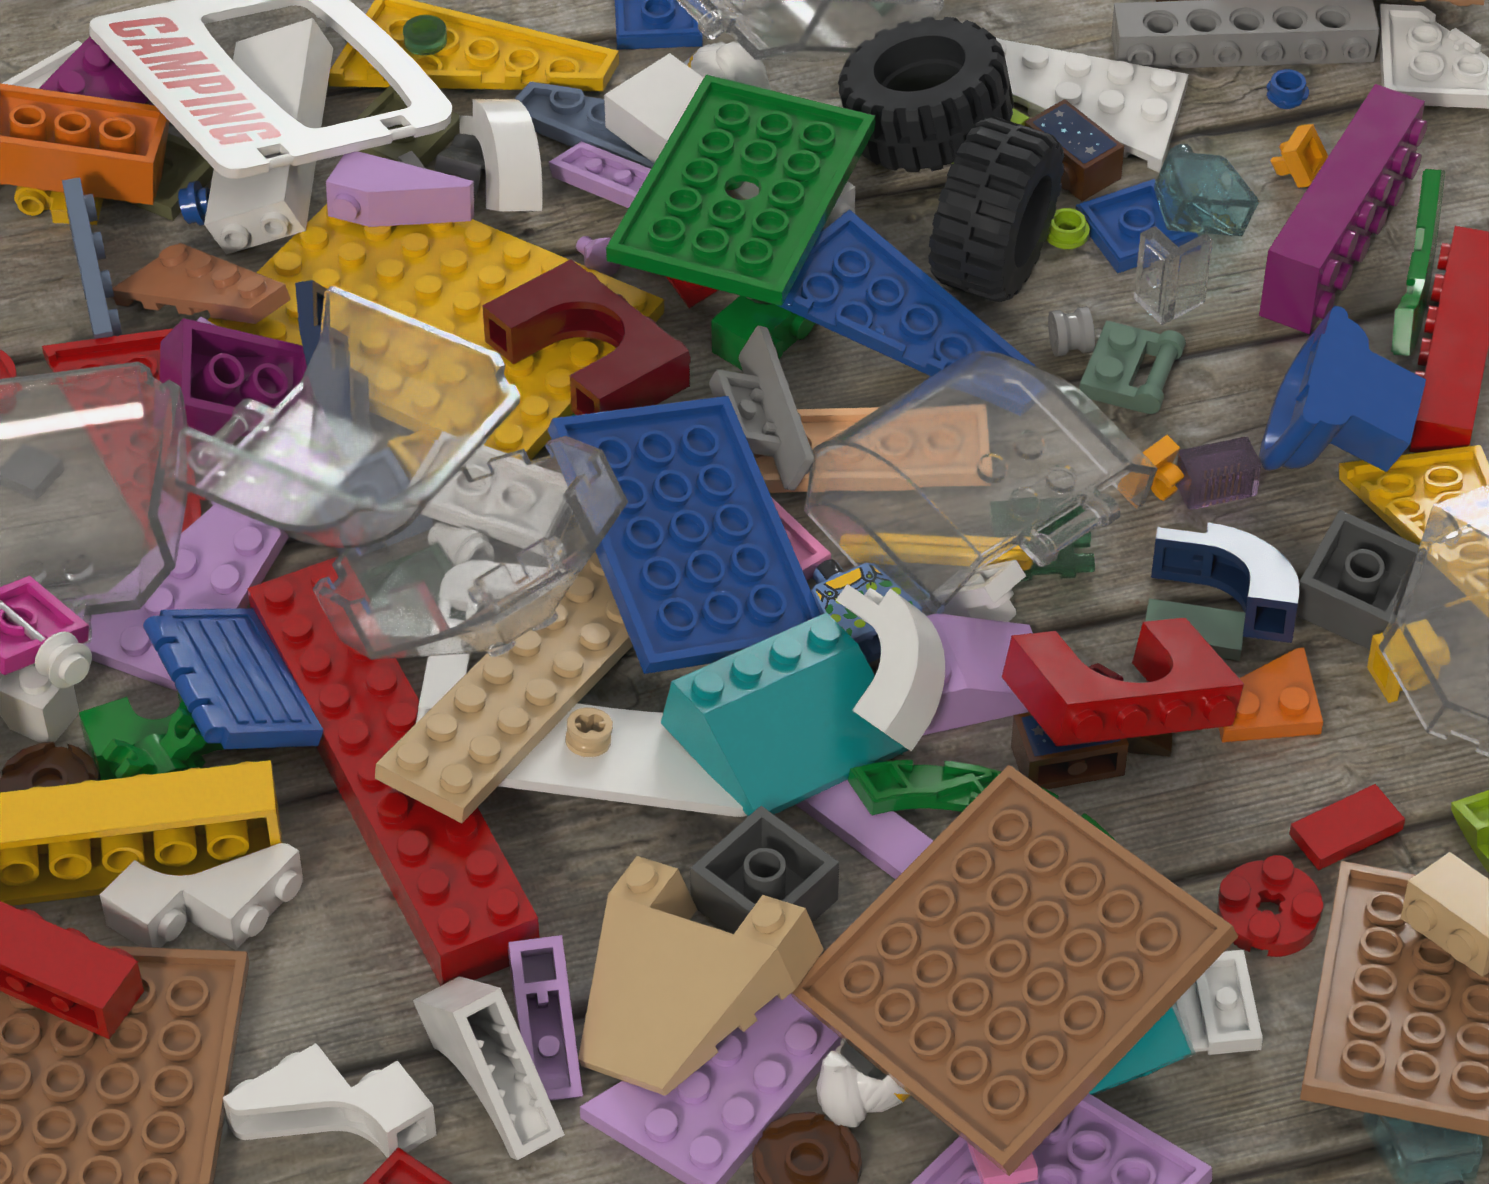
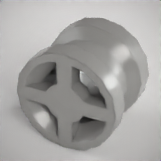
M1087 306L1078 307L1074 313L1064 314L1061 310L1049 312V339L1055 357L1065 356L1070 350H1079L1082 353L1094 351V324L1091 312Z

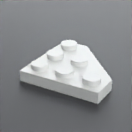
M1380 4L1378 26L1381 84L1383 87L1424 100V106L1489 109V57L1480 52L1481 44L1457 28L1449 31L1435 21L1436 14L1424 6Z

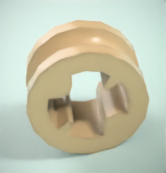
M585 707L575 710L567 719V732L565 736L567 747L573 753L583 757H596L604 754L611 746L613 721L607 713L597 708Z

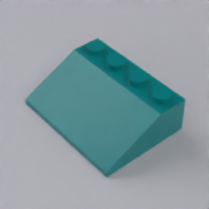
M827 612L673 680L661 719V724L699 765L743 807V811L747 816H750L760 806H763L772 814H777L848 780L850 768L886 762L909 751L852 711L873 681L875 675L858 643Z

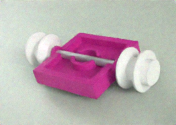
M31 576L0 587V672L3 675H7L35 663L36 670L42 676L49 677L51 684L57 688H68L81 682L88 674L92 661L91 650L85 644H82L88 641L89 625Z

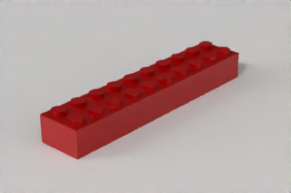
M337 556L247 588L250 608H253L324 729L319 746H316L440 986L459 976L476 980L509 967L508 943L540 938L538 916L478 807L463 823H460L375 779L376 763L416 724L419 699L341 557Z

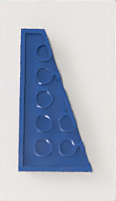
M850 209L821 231L783 305L779 306L1018 417L1049 393L1053 384L1051 378Z

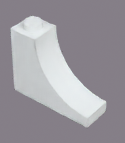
M459 976L413 1000L433 1048L444 1054L473 1088L498 1130L511 1158L519 1160L565 1135L500 987Z

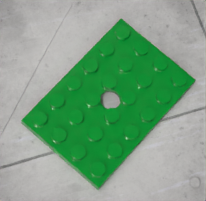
M705 75L606 247L607 261L782 306L875 130V115ZM743 182L752 183L759 188L757 196L746 200L732 198L725 191L735 190Z

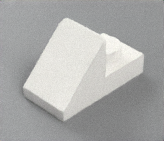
M1017 560L960 570L932 594L929 599L933 606L946 615L1009 622L1016 615V609L1009 600L1014 595L1012 588L1026 575Z

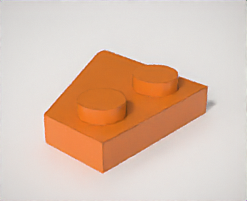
M1304 647L1296 648L1240 677L1239 679L1244 683L1233 726L1219 727L1222 743L1321 734L1323 719Z

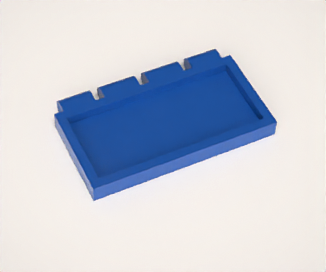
M253 608L161 610L159 616H151L145 620L143 628L158 652L159 658L171 680L175 683V687L188 711L192 713V718L207 743H221L224 749L319 746L324 729Z

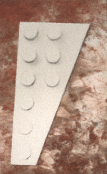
M996 38L1004 51L1013 100L1028 107V115L1034 117L1066 99L1124 145L1123 157L1127 158L1131 153L1147 160V168L1161 173L1187 89L1189 74Z

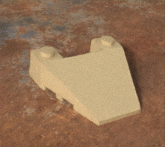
M636 856L608 893L578 1056L580 1065L664 1096L669 1094L719 1053L716 1045L736 1028L743 1032L758 1021L755 1016L758 1010L775 996L783 1000L801 983L824 950L806 908L762 895L736 932L732 934L690 920L697 911V908L678 868Z

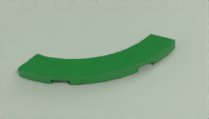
M1425 169L1422 174L1414 252L1411 255L1406 280L1407 292L1402 296L1400 304L1395 309L1391 347L1393 355L1410 356L1415 349L1421 331L1436 252L1445 180L1444 170Z
M894 760L850 768L848 782L871 816L905 809L929 808L962 812L1002 771L955 761H944L943 766L913 765V760ZM1041 787L1042 789H1044L1045 791H1047L1049 794H1051L1053 797H1055L1056 799H1059V796H1058V795H1056L1055 793H1053V792H1051V791H1049V790H1047V789ZM1083 813L1081 815V817H1083L1085 820H1087L1096 828H1098L1103 833L1108 835L1110 838L1115 840L1104 828H1102L1094 819H1092L1086 813Z

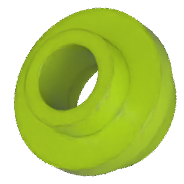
M1072 208L1056 210L1046 240L1051 245L1061 249H1075L1084 245L1089 238L1090 231L1085 216L1080 211Z

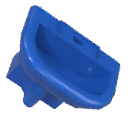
M1334 306L1302 346L1277 391L1260 447L1259 460L1262 467L1268 471L1276 470L1280 467L1300 469L1313 463L1328 444H1333L1387 472L1411 443L1426 379L1372 352L1369 349V339L1365 331L1348 318V313L1344 308Z

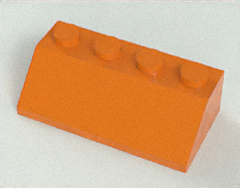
M0 83V185L7 184L35 188L42 191L64 192L62 180L80 177L84 195L93 193V197L127 201L134 204L153 205L162 178L170 121L155 105Z

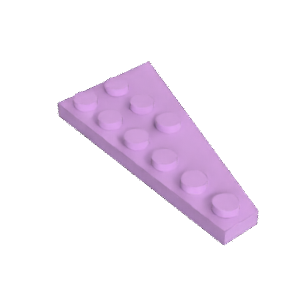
M283 444L83 619L89 625L88 641L82 644H85L91 650L92 661L177 691L175 683L171 680L158 656V652L147 636L143 623L151 616H159L161 610L247 608L249 605L247 588L262 583L329 471L327 458L287 444Z
M791 994L783 1000L775 996L755 1013L758 1021L744 1032L739 1028L731 1032L716 1045L719 1053L666 1096L621 1081L581 1105L580 1119L685 1184H726L753 1152L755 1144L757 1146L767 1126L785 1114L821 1071L823 1059L826 1058L831 1050H836L842 1038L795 1001Z

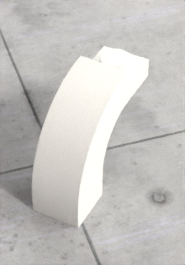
M473 99V116H460V134L474 135L481 145L486 172V209L494 211H542V169L539 145L532 119L526 107L516 99Z
M847 584L836 601L870 624L877 632L881 645V657L877 673L852 711L912 751L930 725L941 699L945 680V656L941 639L929 618L891 588L883 597L870 587L865 595Z

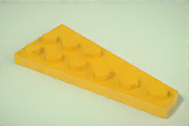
M374 0L366 13L421 67L438 88L523 90L529 82L577 88L582 89V91H604L619 65L618 50L414 0ZM348 42L329 73V86L333 87L390 86L384 77Z
M1481 445L1401 455L1387 472L1364 460L1339 463V480L1402 538L1430 550L1426 561L1489 618V463Z

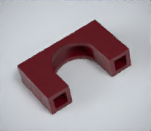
M572 259L482 305L485 342L512 364L555 342L569 338L598 339L616 348L608 355L570 375L571 411L575 415L657 405L690 387L689 364L691 357L687 347L680 340H675L658 327L653 319L644 316L631 306L623 296L614 293L601 283L593 273L587 272Z

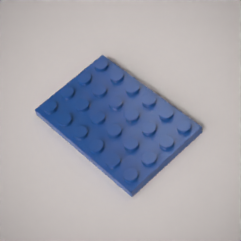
M729 396L552 418L548 427L549 435L644 674L711 664L821 615Z

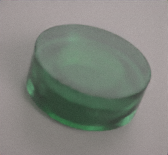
M419 15L411 18L403 27L405 47L417 55L438 53L447 44L445 23L440 18L432 15Z

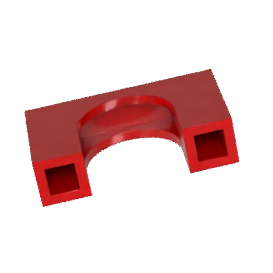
M1186 617L1142 623L1132 664L1147 680L1146 683L1115 680L1095 672L1076 656L1056 631L1012 635L1002 673V679L1056 746L1233 726L1244 683Z

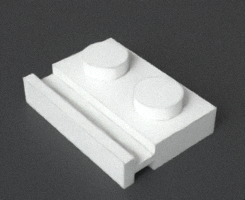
M1244 950L1224 951L1175 1002L1195 1052L1207 1051L1208 1055L1261 1050L1263 1037Z

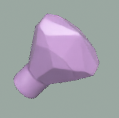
M588 236L581 237L577 241L576 249L584 255V265L588 269L596 270L610 277L617 273L621 265L608 262L606 259V247L611 238L593 240Z

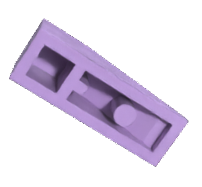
M358 151L344 154L326 180L328 216L368 227L465 222L471 221L474 217V184L472 180Z
M562 935L509 942L508 955L518 1029L550 1101L583 1097Z

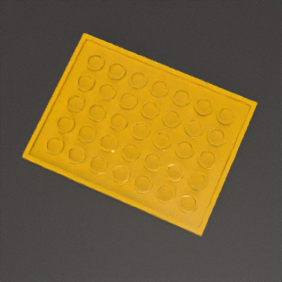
M327 204L307 222L306 231L295 234L256 272L285 284L291 298L290 301L257 324L211 317L208 319L209 322L216 326L302 345L295 282L313 280L332 291L333 325L350 334L351 368L369 377L371 413L416 433L424 431L435 436L440 442L445 433H449L530 461L551 439L548 427L552 418L567 417L573 414L571 411L570 375L616 349L613 345L598 339L569 338L555 342L512 364L485 342L482 305L563 264L569 259L474 219L465 222L368 227L329 217ZM577 263L587 272L593 273L601 283L614 293L623 296L631 306L644 316L653 319L655 323L664 314L665 299Z

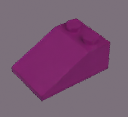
M185 318L161 341L158 427L198 436L310 437L313 434L314 389L309 378L302 345Z

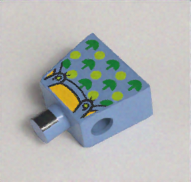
M830 559L822 562L813 573V579L817 585L813 587L811 592L821 615L827 612L858 643L868 663L881 657L880 640L877 632L870 624L836 601L847 584L865 595L870 587L883 597L891 588L922 612L920 604L874 563H864L845 572L836 560Z

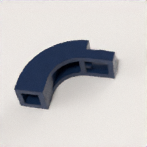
M1208 522L1206 533L1157 527L1151 578L1202 584L1220 589L1234 597L1245 612L1243 637L1292 643L1299 599V581L1295 569L1280 551L1250 533L1221 524Z

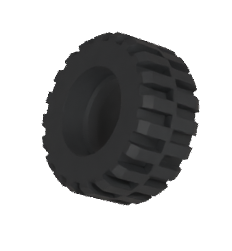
M925 17L921 18L919 22L910 23L908 20L898 23L897 27L891 30L885 28L875 33L874 39L870 41L866 39L858 45L856 53L849 55L839 75V94L843 108L875 115V130L862 153L863 156L876 165L881 163L886 169L897 171L898 168H904L907 172H920V169L930 168L931 171L944 169V165L954 163L958 149L962 143H965L967 134L972 128L976 127V123L991 117L1010 121L1013 115L1014 100L1003 48L996 40V37L990 32L968 20L961 23L954 17H944L943 20Z
M998 117L981 120L976 123L975 128L969 131L965 143H962L957 151L954 164L950 166L947 174L948 178L944 188L941 190L938 200L940 202L932 223L933 232L929 241L931 252L928 255V259L931 265V273L941 284L995 302L1010 300L1020 292L1022 284L1027 282L1034 264L1039 259L1043 243L1046 242L1049 227L1056 212L1057 198L1061 191V177L1064 173V164L1062 163L1064 151L1061 148L1062 145L1053 135Z

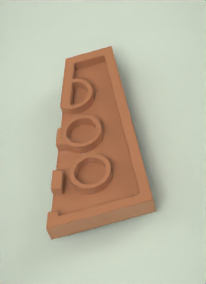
M182 243L165 248L161 251L158 258L113 287V299L116 305L129 306L134 302L133 300L142 302L144 309L157 311L164 304L176 306L179 314L193 315L194 313L208 310L211 318L257 324L291 300L285 284Z

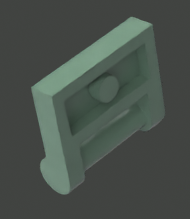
M1106 320L1081 379L1079 396L1146 414L1157 413L1164 400L1162 390L1174 360L1181 357L1185 348V338L1180 333L1172 330L1159 334ZM1145 354L1156 356L1146 383L1139 388L1134 387L1133 383Z

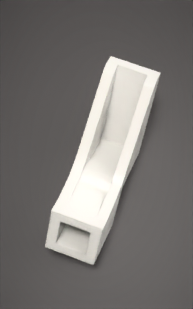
M280 843L208 870L183 876L163 874L149 869L134 860L100 894L106 925L140 947L161 948L167 941L170 942L176 939L184 929L186 922L190 921L229 947L237 950L249 937L256 936L264 928L268 917L283 902L293 899L304 882L299 850L291 845Z
M316 1043L302 1052H295L286 1056L278 1066L259 1077L241 1082L231 1093L223 1097L228 1127L241 1140L345 1131L369 1140L388 1158L398 1147L405 1152H409L437 1135L433 1104L398 1061L382 1070L378 1069L369 1072L358 1084L350 1087Z

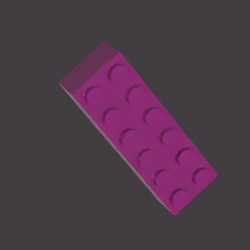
M1377 84L1373 86L1268 250L1259 316L1307 334L1311 333L1320 318L1324 319L1333 307L1336 291H1344L1352 275L1354 262L1361 263L1365 258L1370 245V236L1372 233L1378 235L1381 232L1387 218L1388 207L1390 205L1396 207L1404 191V181L1406 178L1412 180L1419 169L1422 155L1416 153V150L1424 138L1428 124L1427 121L1422 120L1424 100Z

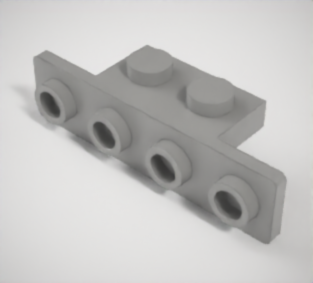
M757 326L739 354V361L744 374L716 369L709 381L713 397L729 396L752 453L773 457L784 489L794 491L805 474L811 470L814 454L804 431L800 414L795 406L789 389V383L785 378L767 327Z

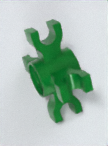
M178 708L169 722L166 735L160 733L151 734L138 741L134 746L123 740L112 739L102 752V755L106 761H114L120 764L115 772L117 778L133 777L138 774L152 775L177 772L190 768H202L206 763L202 756L192 753L203 748L207 742L198 728L192 727L190 729L194 723L192 713L186 709Z

